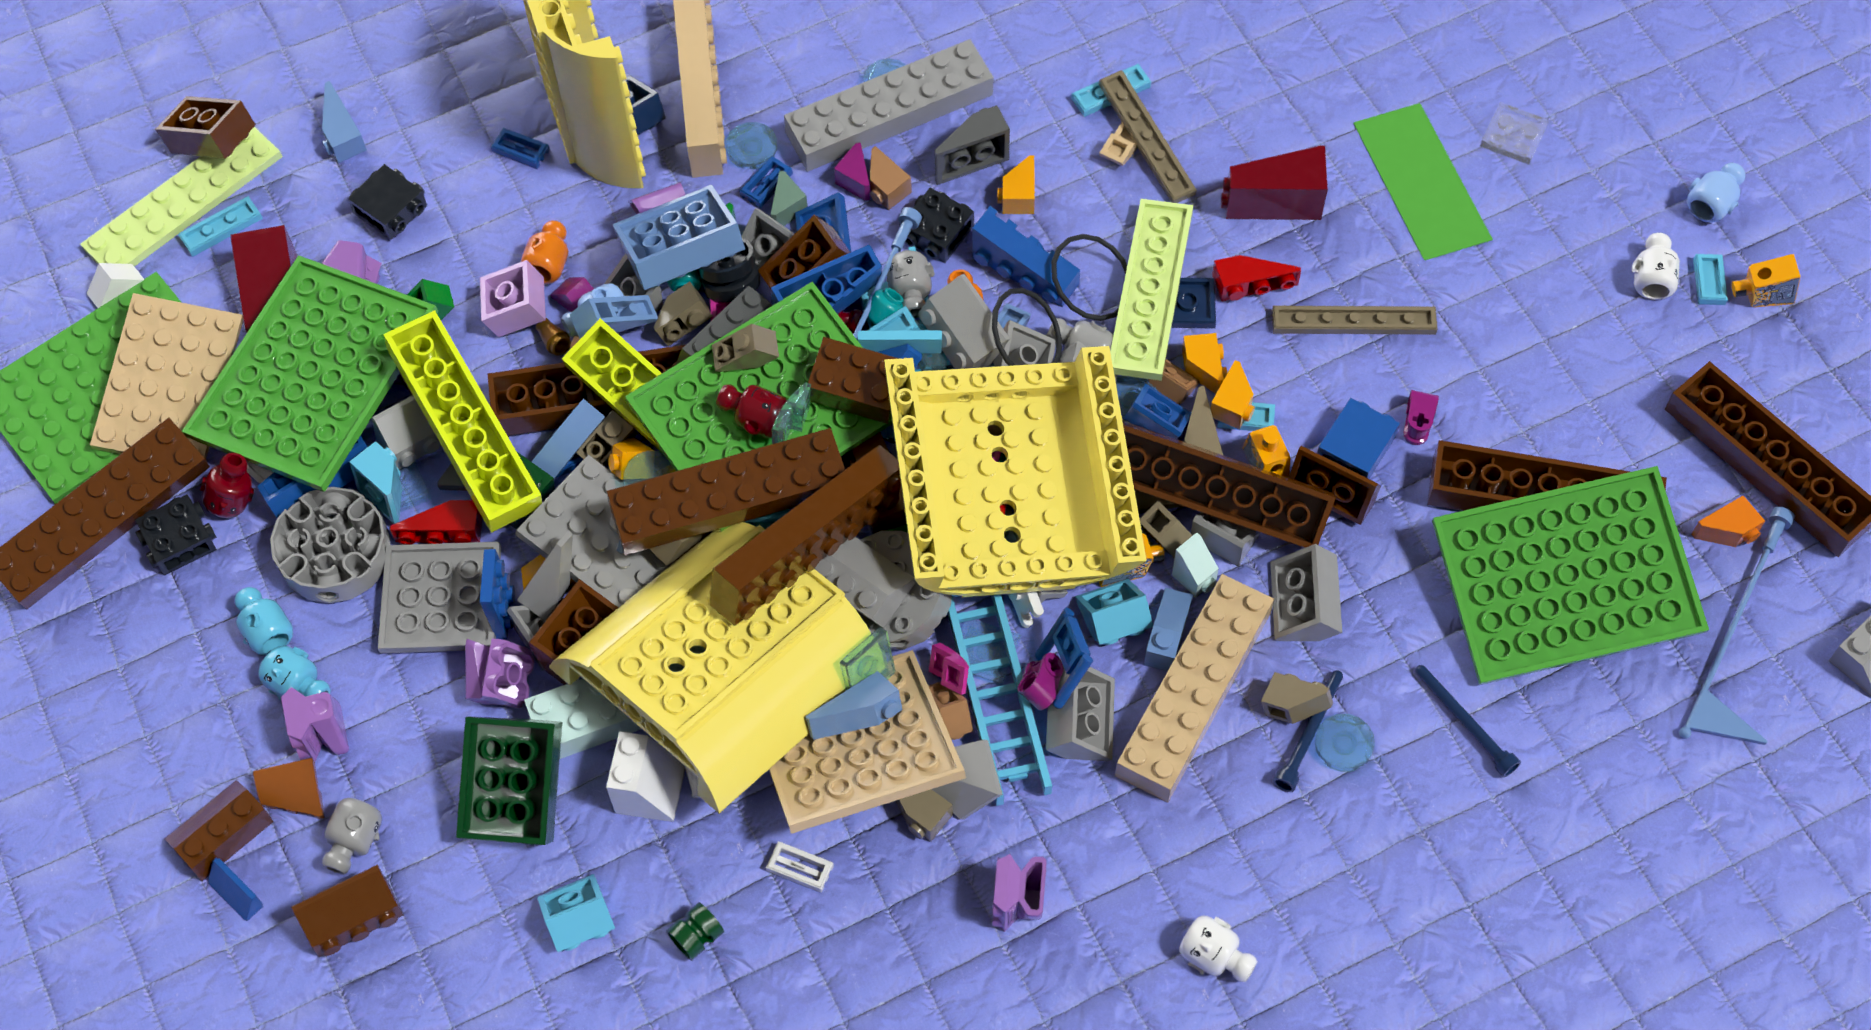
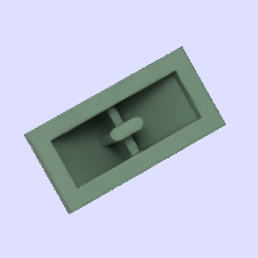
M779 171L771 218L785 226L796 219L795 212L808 207L807 196L785 171Z

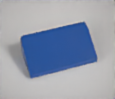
M216 857L212 863L208 883L245 921H248L263 907V903L220 858Z

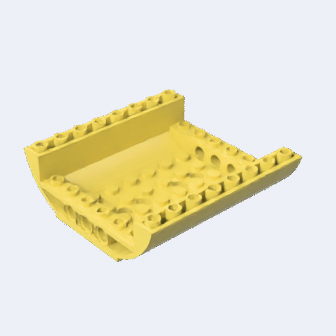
M523 0L544 87L569 163H575L588 175L609 185L623 188H644L642 177H645L646 173L642 163L643 158L639 148L640 143L636 132V123L633 114H631L633 113V108L622 64V54L619 46H613L610 36L598 39L596 26L591 24L595 22L592 9L589 7L592 6L591 0Z
M1109 346L1081 348L1075 362L915 372L913 358L884 360L914 578L920 586L933 592L960 595L962 597L1075 589L1077 586L1118 576L1147 561ZM997 425L1001 428L1002 434L1000 436H993L988 432L987 427ZM1000 451L1004 453L1006 461L996 462L992 458V452ZM1002 504H1009L1013 507L1015 513L1011 516H1006L1000 511V506ZM1014 531L1018 535L1019 541L1015 543L1008 542L1004 537V532Z
M745 522L731 525L722 532L719 529L712 531L549 665V668L569 685L579 677L585 679L697 775V795L718 813H721L809 734L805 716L876 671L879 672L884 667L875 639L856 609L845 598V593L815 569L810 572L806 571L793 586L785 587L769 604L764 603L750 619L742 620L736 626H733L709 605L713 568L765 530L760 525L755 527ZM702 646L706 651L701 654H695L690 651V648ZM671 664H681L684 666V669L680 672H672L668 667Z

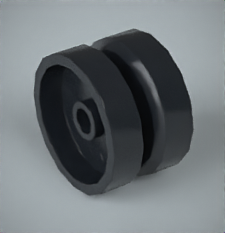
M742 238L745 250L736 253L734 256L715 261L707 267L697 269L701 276L703 292L707 298L716 302L726 303L732 302L748 286L756 291L760 285L761 276L758 271V265L755 262L756 257L753 246L748 240Z

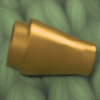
M548 318L536 324V330L539 332L549 353L558 356L569 350L571 340L567 332L553 324Z

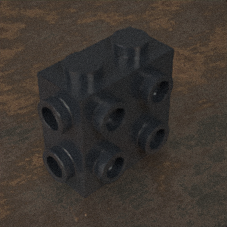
M385 164L377 171H374L347 198L353 214L390 240L403 232L406 226L416 216L422 214L427 206L424 189L418 183L408 181L398 169L392 170Z
M929 188L924 195H920L915 201L913 209L922 215V219L917 229L910 230L905 243L910 247L915 246L922 250L932 259H938L946 263L974 227V211L968 205L960 204L949 198L944 192H938Z
M188 494L174 498L168 504L155 510L147 511L143 516L135 519L140 529L135 533L143 547L148 545L150 552L146 553L149 562L153 568L159 566L164 576L217 550L212 541L217 537L210 523L204 525L201 519L206 516L198 501L193 503Z

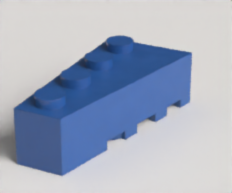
M989 206L972 228V258L978 264L988 266L997 271L1000 276L1007 279L1010 278L1019 283L1023 288L1041 295L1049 303H1056L1063 307L1065 303L1058 296L1052 281L1051 261L1055 251H1045L1037 238L1032 235L1028 238L1016 230L1017 224L1010 219L1004 222L996 216L998 211ZM1059 255L1057 260V279L1068 299L1079 286L1080 269Z
M869 244L771 287V303L775 305L813 281L835 312L839 314L877 284L882 273V265Z
M361 436L328 487L343 488L354 480L349 461L367 448ZM275 472L257 486L276 518L285 509L288 511L293 504L300 501L299 497L310 491L318 490Z

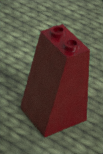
M1325 146L1311 147L1230 166L1228 177L1223 178V193H1221V208L1226 209V219L1321 220L1328 191Z
M285 225L231 234L246 332L249 331L298 257Z

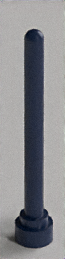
M1424 665L1416 667L1415 673L1495 759L1493 761L1496 764L1495 769L1504 778L1513 773L1521 764L1519 758L1514 753H1509L1507 750L1503 751Z
M1335 670L1331 674L1326 684L1332 699L1343 679V673L1339 670ZM1327 710L1310 717L1287 765L1283 766L1282 769H1278L1272 780L1277 788L1286 792H1294L1299 782L1297 770Z

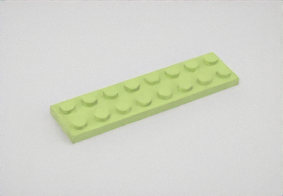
M254 127L249 132L248 137L236 146L229 157L223 159L200 156L80 245L97 264L115 263L133 264V266H136L283 156L280 150Z
M1148 199L1140 200L1110 350L1115 375L1162 381L1193 214V205Z

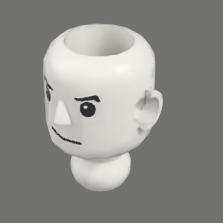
M1664 233L1651 234L1646 239V250L1638 255L1632 265V272L1635 273L1634 287L1642 297L1650 300L1668 298L1675 293L1678 287L1680 260L1677 253L1671 249V239Z
M1208 916L1198 917L1188 929L1179 948L1183 958L1189 961L1188 965L1200 971L1201 974L1204 975L1206 972L1210 975L1218 976L1227 969L1240 982L1248 980L1258 962L1252 954L1242 953L1237 950L1240 944L1239 937L1230 930L1232 927L1230 924L1218 917H1215V919Z

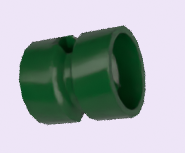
M698 902L686 913L685 921L679 919L666 930V933L676 947L692 961L705 950L704 943H713L724 933V929L715 916L702 903Z

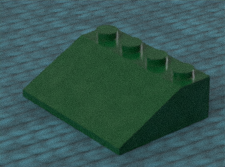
M465 717L456 838L547 845L554 841L563 722L534 719Z

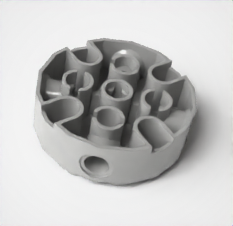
M328 487L325 492L313 490L299 497L300 501L293 504L288 511L285 509L276 520L270 538L272 558L291 590L304 598L324 603L350 600L370 589L384 573L386 545H391L389 531L373 503L366 500L363 495L355 490Z
M879 531L860 540L914 577L908 533L904 531ZM916 582L884 628L857 609L856 611L867 625L879 648L907 649L926 641L935 632L933 630L940 624L943 616L946 617L951 606L952 595L927 590Z

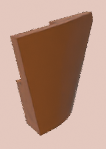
M313 758L253 771L257 794L263 807L270 809L282 808L294 814L301 812L314 815L317 819L325 818L322 794L318 788L316 766Z

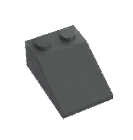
M997 105L983 108L973 113L935 150V182L937 185L1009 160L1010 128Z

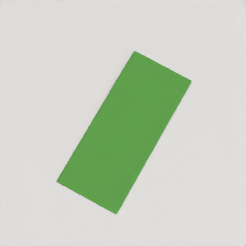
M1420 103L1354 122L1424 260L1493 240Z

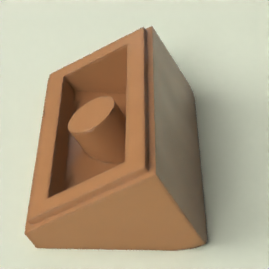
M1167 359L1165 360L1162 381L1138 378L1178 405L1186 400L1200 382Z

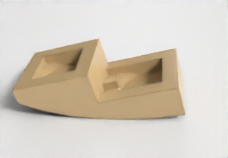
M1121 122L1114 134L1111 133L1099 153V156L1121 166L1137 150V144L1129 135L1123 122Z

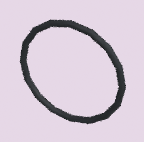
M1080 234L1068 237L1056 248L1051 261L1052 281L1058 296L1069 309L1086 319L1103 321L1117 317L1119 307L1113 313L1100 316L1086 313L1074 306L1063 293L1057 279V260L1061 250L1070 242L1082 239L1098 242L1111 250L1120 261L1126 275L1127 263L1113 245L1098 236Z
M1025 288L1009 289L1002 294L992 311V332L996 347L1008 366H1016L1009 359L1000 341L997 329L998 311L1003 300L1011 294L1020 293L1034 298L1045 309L1052 321L1057 339L1056 355L1053 363H1058L1062 352V337L1058 321L1050 306L1038 294Z

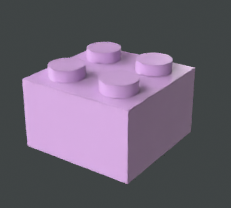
M528 260L480 277L481 321L498 337L546 320L544 277Z

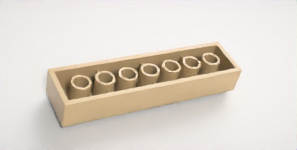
M673 0L686 142L692 178L722 175V164L727 163L722 123L723 116L720 103L717 65H714L717 58L710 0Z
M1224 574L1220 576L1116 765V777L1167 803L1169 802L1268 620L1274 598Z

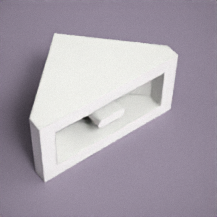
M99 263L87 295L96 307L99 308L142 282L144 278L133 264Z

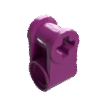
M1411 390L1403 432L1404 438L1408 443L1421 445L1427 441L1438 405V395Z
M1050 652L1045 654L1042 660L1038 662L1031 661L1024 667V673L1017 690L1038 710H1044L1056 698L1057 688L1064 669L1061 659L1055 653Z

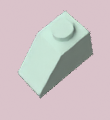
M1198 533L1194 534L1176 549L1172 576L1195 598L1202 592L1205 594L1210 592L1215 587L1219 569Z

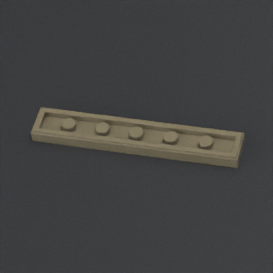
M1120 70L1100 79L1099 86L1121 122L1125 125L1129 135L1135 141L1137 148L1171 203H1179L1196 195L1197 190L1124 72Z
M1272 307L1273 334L1436 335L1438 330L1436 307Z

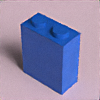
M1350 397L1319 445L1317 454L1370 479L1394 441L1400 423L1395 421L1390 415L1382 414L1370 408L1365 402L1356 401Z

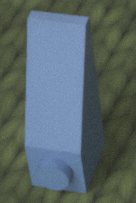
M328 81L325 83L322 123V131L326 140L322 141L328 155L334 154L336 160L340 163L367 149L361 133L331 82Z
M649 295L588 298L569 314L579 339L600 318L616 333L655 322L659 319Z
M1165 588L1147 646L1144 666L1164 671L1169 670L1178 653L1193 598L1192 594Z
M876 671L805 717L810 737L815 740L880 725L903 709L899 689L880 672Z

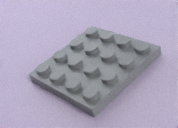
M500 542L386 545L378 638L379 652L465 651L466 638L490 647L491 639H496V635L492 631L480 604L484 549H496L501 560Z

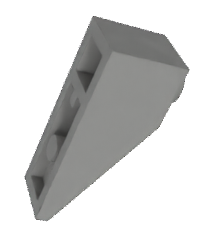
M569 530L556 544L517 599L518 602L544 621L562 602L564 595L570 588L573 533Z

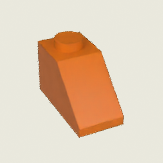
M1743 495L1698 521L1691 535L1695 539L1736 547L1743 542L1749 544L1761 535L1760 529L1765 520Z

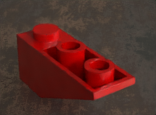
M1238 255L1214 260L1212 276L1215 278V285L1222 302L1226 300L1235 301L1254 294L1263 295L1278 289H1290L1299 285L1302 270L1298 266Z
M449 500L391 525L390 531L395 542L404 545H412L414 543L480 542L483 517L473 500Z

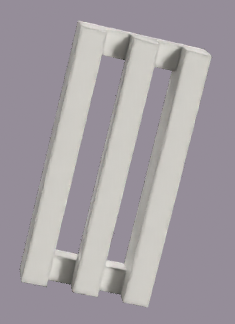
M778 841L766 866V870L822 893L824 884L827 882L834 864ZM780 852L786 853L788 855H791L793 857H796L798 859H801L803 861L814 864L824 869L822 872H820L801 863L780 856ZM777 862V863H779V864H782V865H784V866H787V867L792 868V869H794V870H797V871H799V872H802V873H805V874L810 875V876H812V877H815V878H817V879H819V880H818V881L813 880V879H811V878H808V877H806V876H803V875L798 874V873H796V872H793V871H791V870H788V869H785V868L780 867V866H778V865H775V863Z

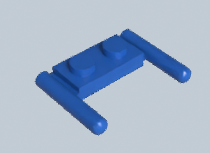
M1064 608L1035 653V658L1040 661L1045 654L1050 653L1055 645L1066 673L1070 674L1053 701V706L1057 709L1063 708L1093 663L1078 621L1073 617L1074 612L1069 608Z

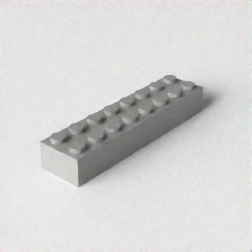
M971 39L785 114V133L806 171L809 172L844 157L855 143L861 142L862 149L992 96L994 77Z

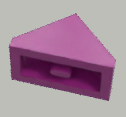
M861 142L855 143L834 168L835 184L868 201L870 200V186Z
M569 277L550 295L552 299L568 311L573 312L578 308V300L581 296L594 290V288L585 277Z

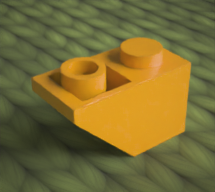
M1216 333L1184 336L1182 356L1185 372L1198 379L1200 384L1216 394L1227 375V368L1221 365V360L1224 359L1223 344L1218 343Z

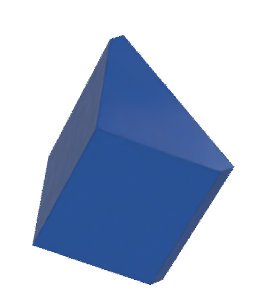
M1145 383L1123 419L1133 425L1178 439L1191 416V412Z

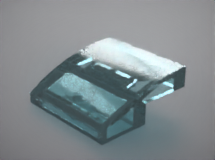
M804 383L799 387L780 410L772 428V444L786 441L791 429L802 432L810 408L811 384Z

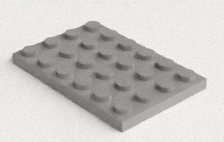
M588 455L516 530L515 535L544 558H547L556 544L569 530L573 533L570 578L575 582L580 579L619 608L674 562L665 565L650 549L629 555L616 551L620 539L609 506L607 491L628 484Z

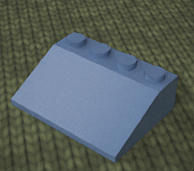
M713 185L612 224L644 290L658 287L666 281L682 277L688 272L701 267H707L715 261L734 256L736 253L745 250L738 224Z

